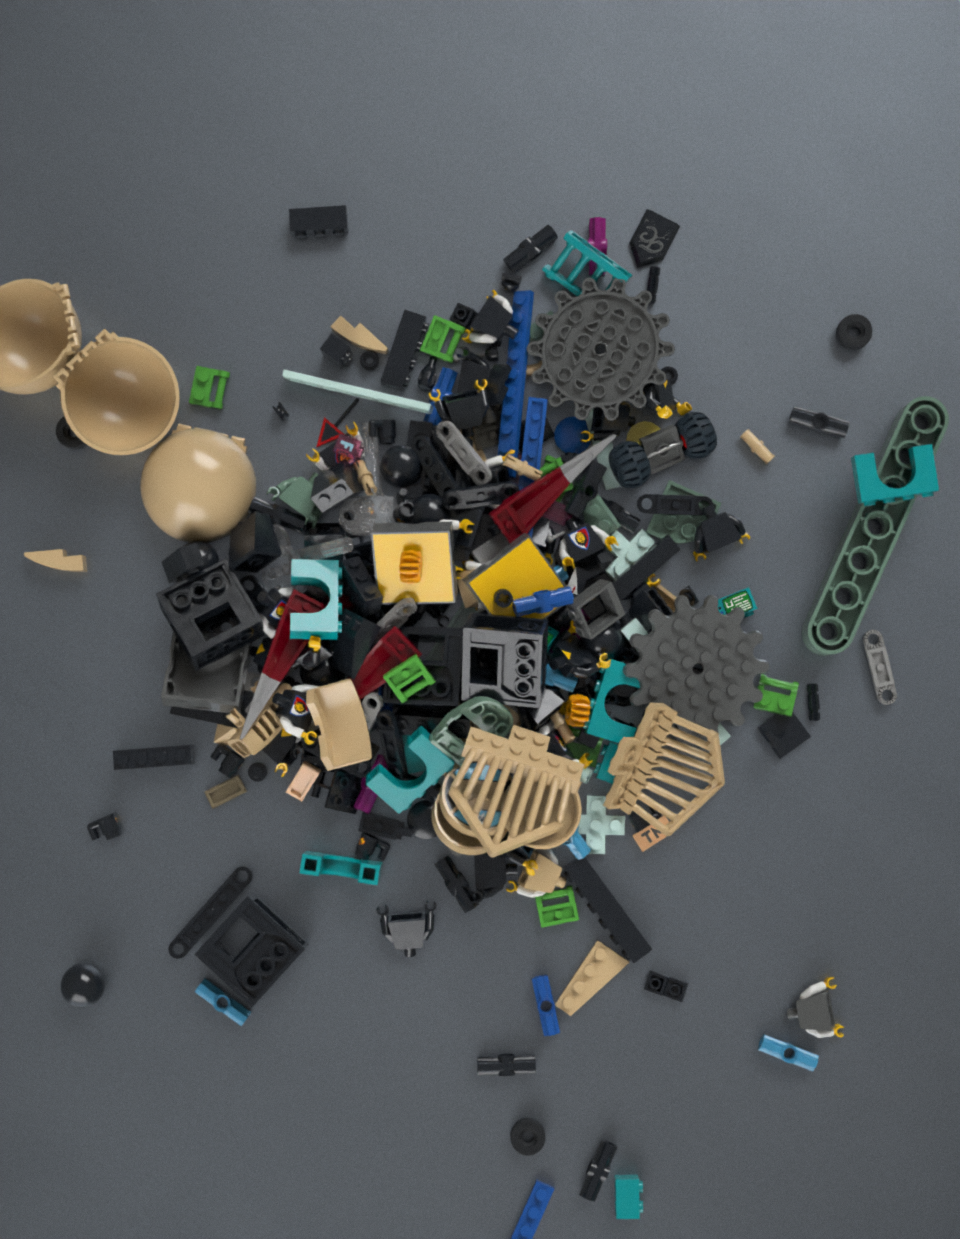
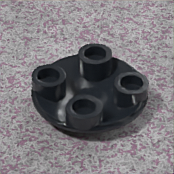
M428 800L420 801L409 810L407 816L408 827L419 838L431 839L437 836L432 824L434 802Z

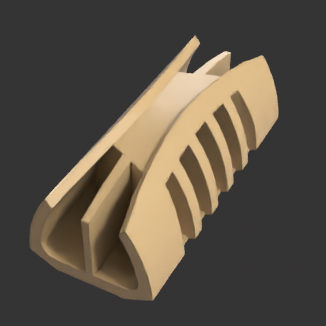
M256 681V682L254 683L255 686L250 687V690H252L254 693H255V690H256L258 681ZM282 683L278 685L245 737L241 740L240 735L246 719L236 708H233L230 714L226 715V718L238 728V731L228 741V745L244 758L251 754L255 755L282 730L283 726L280 718L275 713L278 705L274 704L272 699L276 693L283 694L285 689L291 690L292 687L289 684Z

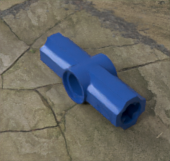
M443 367L437 384L433 387L431 396L434 398L438 397L436 389L441 393L440 400H442L443 396L452 394L458 372ZM429 398V404L433 406L432 414H425L423 422L433 423V426H435L442 419L439 417L434 406L435 401Z
M567 586L551 591H536L530 596L514 599L512 606L515 616L521 617L532 613L550 612L553 608L574 603V597L571 587Z
M548 975L533 977L531 980L544 1036L556 1035L560 1033ZM543 1001L551 1003V1007L548 1010H543L540 1007Z

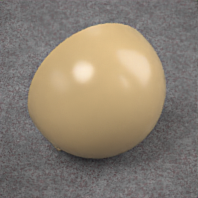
M20 279L0 286V390L13 394L27 395L53 388L58 383L53 376L62 368L66 370V364L81 350L82 345L81 324L70 300L69 287L67 284L61 285L59 282L51 285L38 279Z
M104 328L95 337L97 341H90L66 364V370L62 368L53 376L58 382L55 386L60 390V403L65 420L81 441L107 454H136L154 446L172 427L179 408L178 382L168 361L152 346L136 339L118 337L114 332L109 333Z
M178 424L177 430H172V434L162 440L152 450L142 470L140 490L147 513L162 531L180 541L188 543L191 541H204L210 543L227 537L239 522L247 519L250 514L248 512L250 504L256 496V476L252 463L246 455L248 447L244 446L245 438L232 436L230 439L227 434L196 427L192 429V426Z

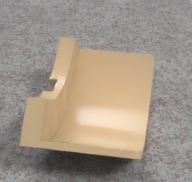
M346 679L307 690L306 705L315 726L319 725L321 735L318 736L320 758L327 771L370 760L372 758L368 726L361 701L352 680Z

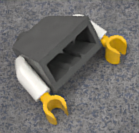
M827 977L824 979V982L821 981L809 986L800 994V998L796 1001L797 1008L787 1009L789 1020L799 1019L800 1028L805 1029L808 1033L818 1038L832 1037L834 1034L840 1038L844 1036L843 1033H837L839 1028L844 1027L840 1024H835L830 991L826 990V988H836L837 985H829V981L834 979V977Z

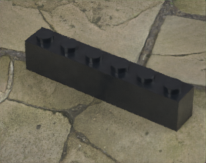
M585 857L580 860L576 858L564 867L566 870L563 873L570 883L574 881L578 886L575 889L581 898L586 897L589 902L587 907L593 914L597 913L600 919L598 922L604 930L607 928L612 934L609 937L615 945H621L624 949L621 953L627 961L631 959L635 963L652 950Z

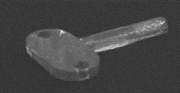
M369 422L361 424L364 461L368 471L373 475L372 480L377 487V492L374 493L371 488L373 495L349 498L343 503L338 516L343 529L351 535L357 536L371 535L374 523H397L393 518V511L398 506L397 497L387 496L382 491L377 428L376 437H369ZM344 513H352L353 520H346L344 518Z
M273 524L283 555L261 570L265 589L267 592L271 588L279 590L281 586L283 588L292 587L296 589L297 585H291V559L320 560L349 553L353 550V541L349 537H344L293 550L289 535L284 527Z

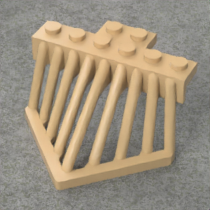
M650 703L645 709V715L641 723L637 727L635 737H623L618 744L615 756L610 761V767L607 772L615 777L610 791L606 794L603 806L608 809H621L628 815L633 810L661 833L671 836L725 784L719 733L676 716L678 712L664 703ZM676 723L708 738V741L674 728L672 724ZM671 734L709 750V753L669 738L667 735ZM668 745L696 757L702 758L708 762H711V765L693 759L691 757L682 755L680 753L671 751L669 749L663 748L662 746ZM657 756H665L713 774V777L666 761ZM652 767H663L707 782L709 785L705 789H699L656 771ZM647 778L658 779L692 793L696 797L689 802L647 781ZM642 788L648 789L683 807V809L678 814H675L642 793L641 790ZM637 799L671 821L666 825L662 824L636 804Z
M516 725L512 726L509 739L471 727L461 755L465 759L448 793L488 855L492 858L561 831L570 793L575 794L584 767L582 763L547 752L550 741L549 736ZM477 761V765L462 795L458 788L471 763ZM485 765H489V770L472 810L468 801ZM497 769H501L499 781L482 825L478 819L479 813ZM510 773H513L511 786L492 840L488 832ZM525 777L526 781L506 841L501 842L521 778ZM537 781V789L524 834L517 836L533 782ZM549 785L550 790L540 827L533 830L545 787ZM561 789L562 796L556 821L549 823L557 791Z

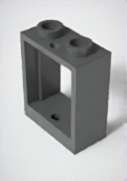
M599 579L577 595L573 600L574 603L566 605L569 610L568 615L576 626L577 634L580 637L591 640L625 615L612 582ZM600 594L607 612L587 625L580 608Z

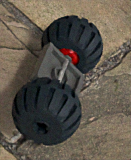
M686 413L679 418L675 425H669L640 438V445L634 441H625L617 444L609 453L610 468L615 479L622 487L631 489L640 487L647 482L652 474L684 461V454L691 459H701L710 455L717 446L715 429L704 413Z

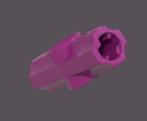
M590 218L588 242L607 256L606 218ZM592 260L589 261V276H592L597 269V263Z
M378 754L372 770L380 763L388 771L384 756ZM365 777L361 780L362 790L354 807L369 814L378 795L366 785Z

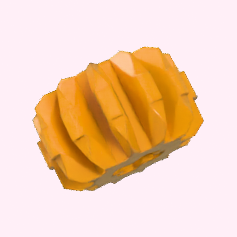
M415 550L402 552L399 564L400 580L407 584L420 582L422 576L421 553Z
M573 694L568 697L564 713L567 725L582 727L589 720L591 707L587 696Z

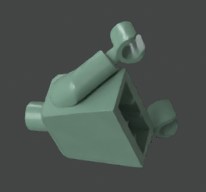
M315 472L308 481L302 476L292 477L282 481L275 487H270L266 495L269 493L274 494L271 499L272 501H275L278 497L295 511L306 517L305 525L307 522H312L313 529L323 514L311 499L314 479L318 476Z

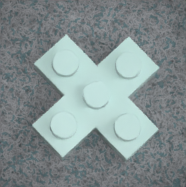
M639 529L630 541L617 530L613 531L610 536L616 538L618 546L616 544L610 545L612 550L609 552L616 558L605 569V573L612 580L616 579L644 555L656 541L643 529Z
M586 795V815L581 814L578 832L579 834H586V843L591 849L589 854H605V835H625V815H606V807L603 806L606 796Z

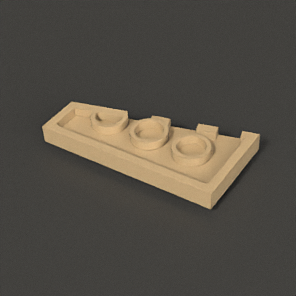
M597 940L555 1002V1006L568 1015H573L630 962Z

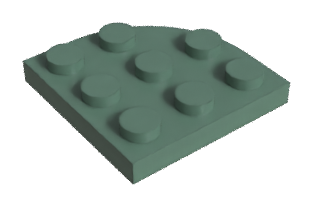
M671 480L668 481L662 494L704 496ZM712 499L715 511L718 513L722 503ZM704 500L699 503L701 511L708 506V503ZM653 514L646 533L660 540L666 535H670L676 544L694 541L696 528L699 526L698 523L706 520L705 515Z

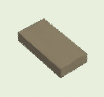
M238 774L204 793L212 809L246 793L247 789Z

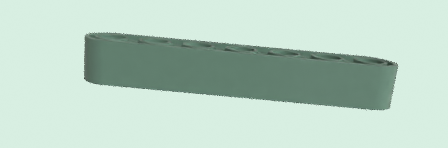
M929 396L915 398L899 410L875 462L878 477L883 484L902 488L909 482L912 472L911 464H904L900 461L899 453L901 450L932 444L935 457L949 424L947 409L939 400ZM917 415H922L927 419L928 426L926 429H919L915 425V417ZM901 497L895 498V502L883 503V500L876 501V504L871 506H864V503L858 504L857 502L802 625V639L810 651L818 655H832L840 653L850 646L915 499L903 501ZM870 519H876L880 522L881 532L879 534H872L869 531L868 522ZM855 554H861L866 560V565L862 570L856 569L852 564V558ZM839 589H846L850 593L848 604L843 605L838 602L836 594ZM825 623L832 625L835 630L834 637L831 640H826L821 635V627Z

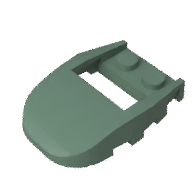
M478 696L457 706L447 713L429 735L430 743L461 767L465 757L461 756L465 743L448 730V725L453 720L456 721L463 714L483 731L505 737L513 726V717L510 711L497 700Z

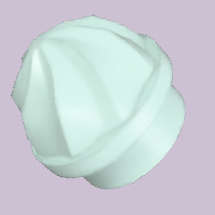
M590 766L583 768L580 781L585 784L588 783L593 774Z

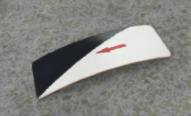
M575 567L567 585L571 587V591L576 595L582 592L589 575L588 571L579 567Z

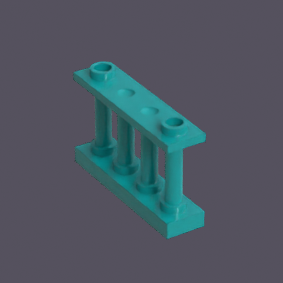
M572 230L568 231L563 237L567 241V245L553 266L547 264L542 268L547 278L553 281L556 280L576 296L582 293V289L573 282L588 261L592 260L597 263V269L591 276L595 282L598 281L603 272L607 271L613 275L612 281L605 290L611 287L613 280L616 278L623 279L627 283L632 277V274ZM578 249L582 252V257L566 278L558 271L571 251Z

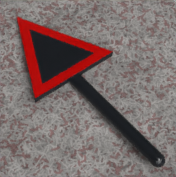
M359 398L354 400L334 425L324 417L317 447L345 435L337 426L359 402Z

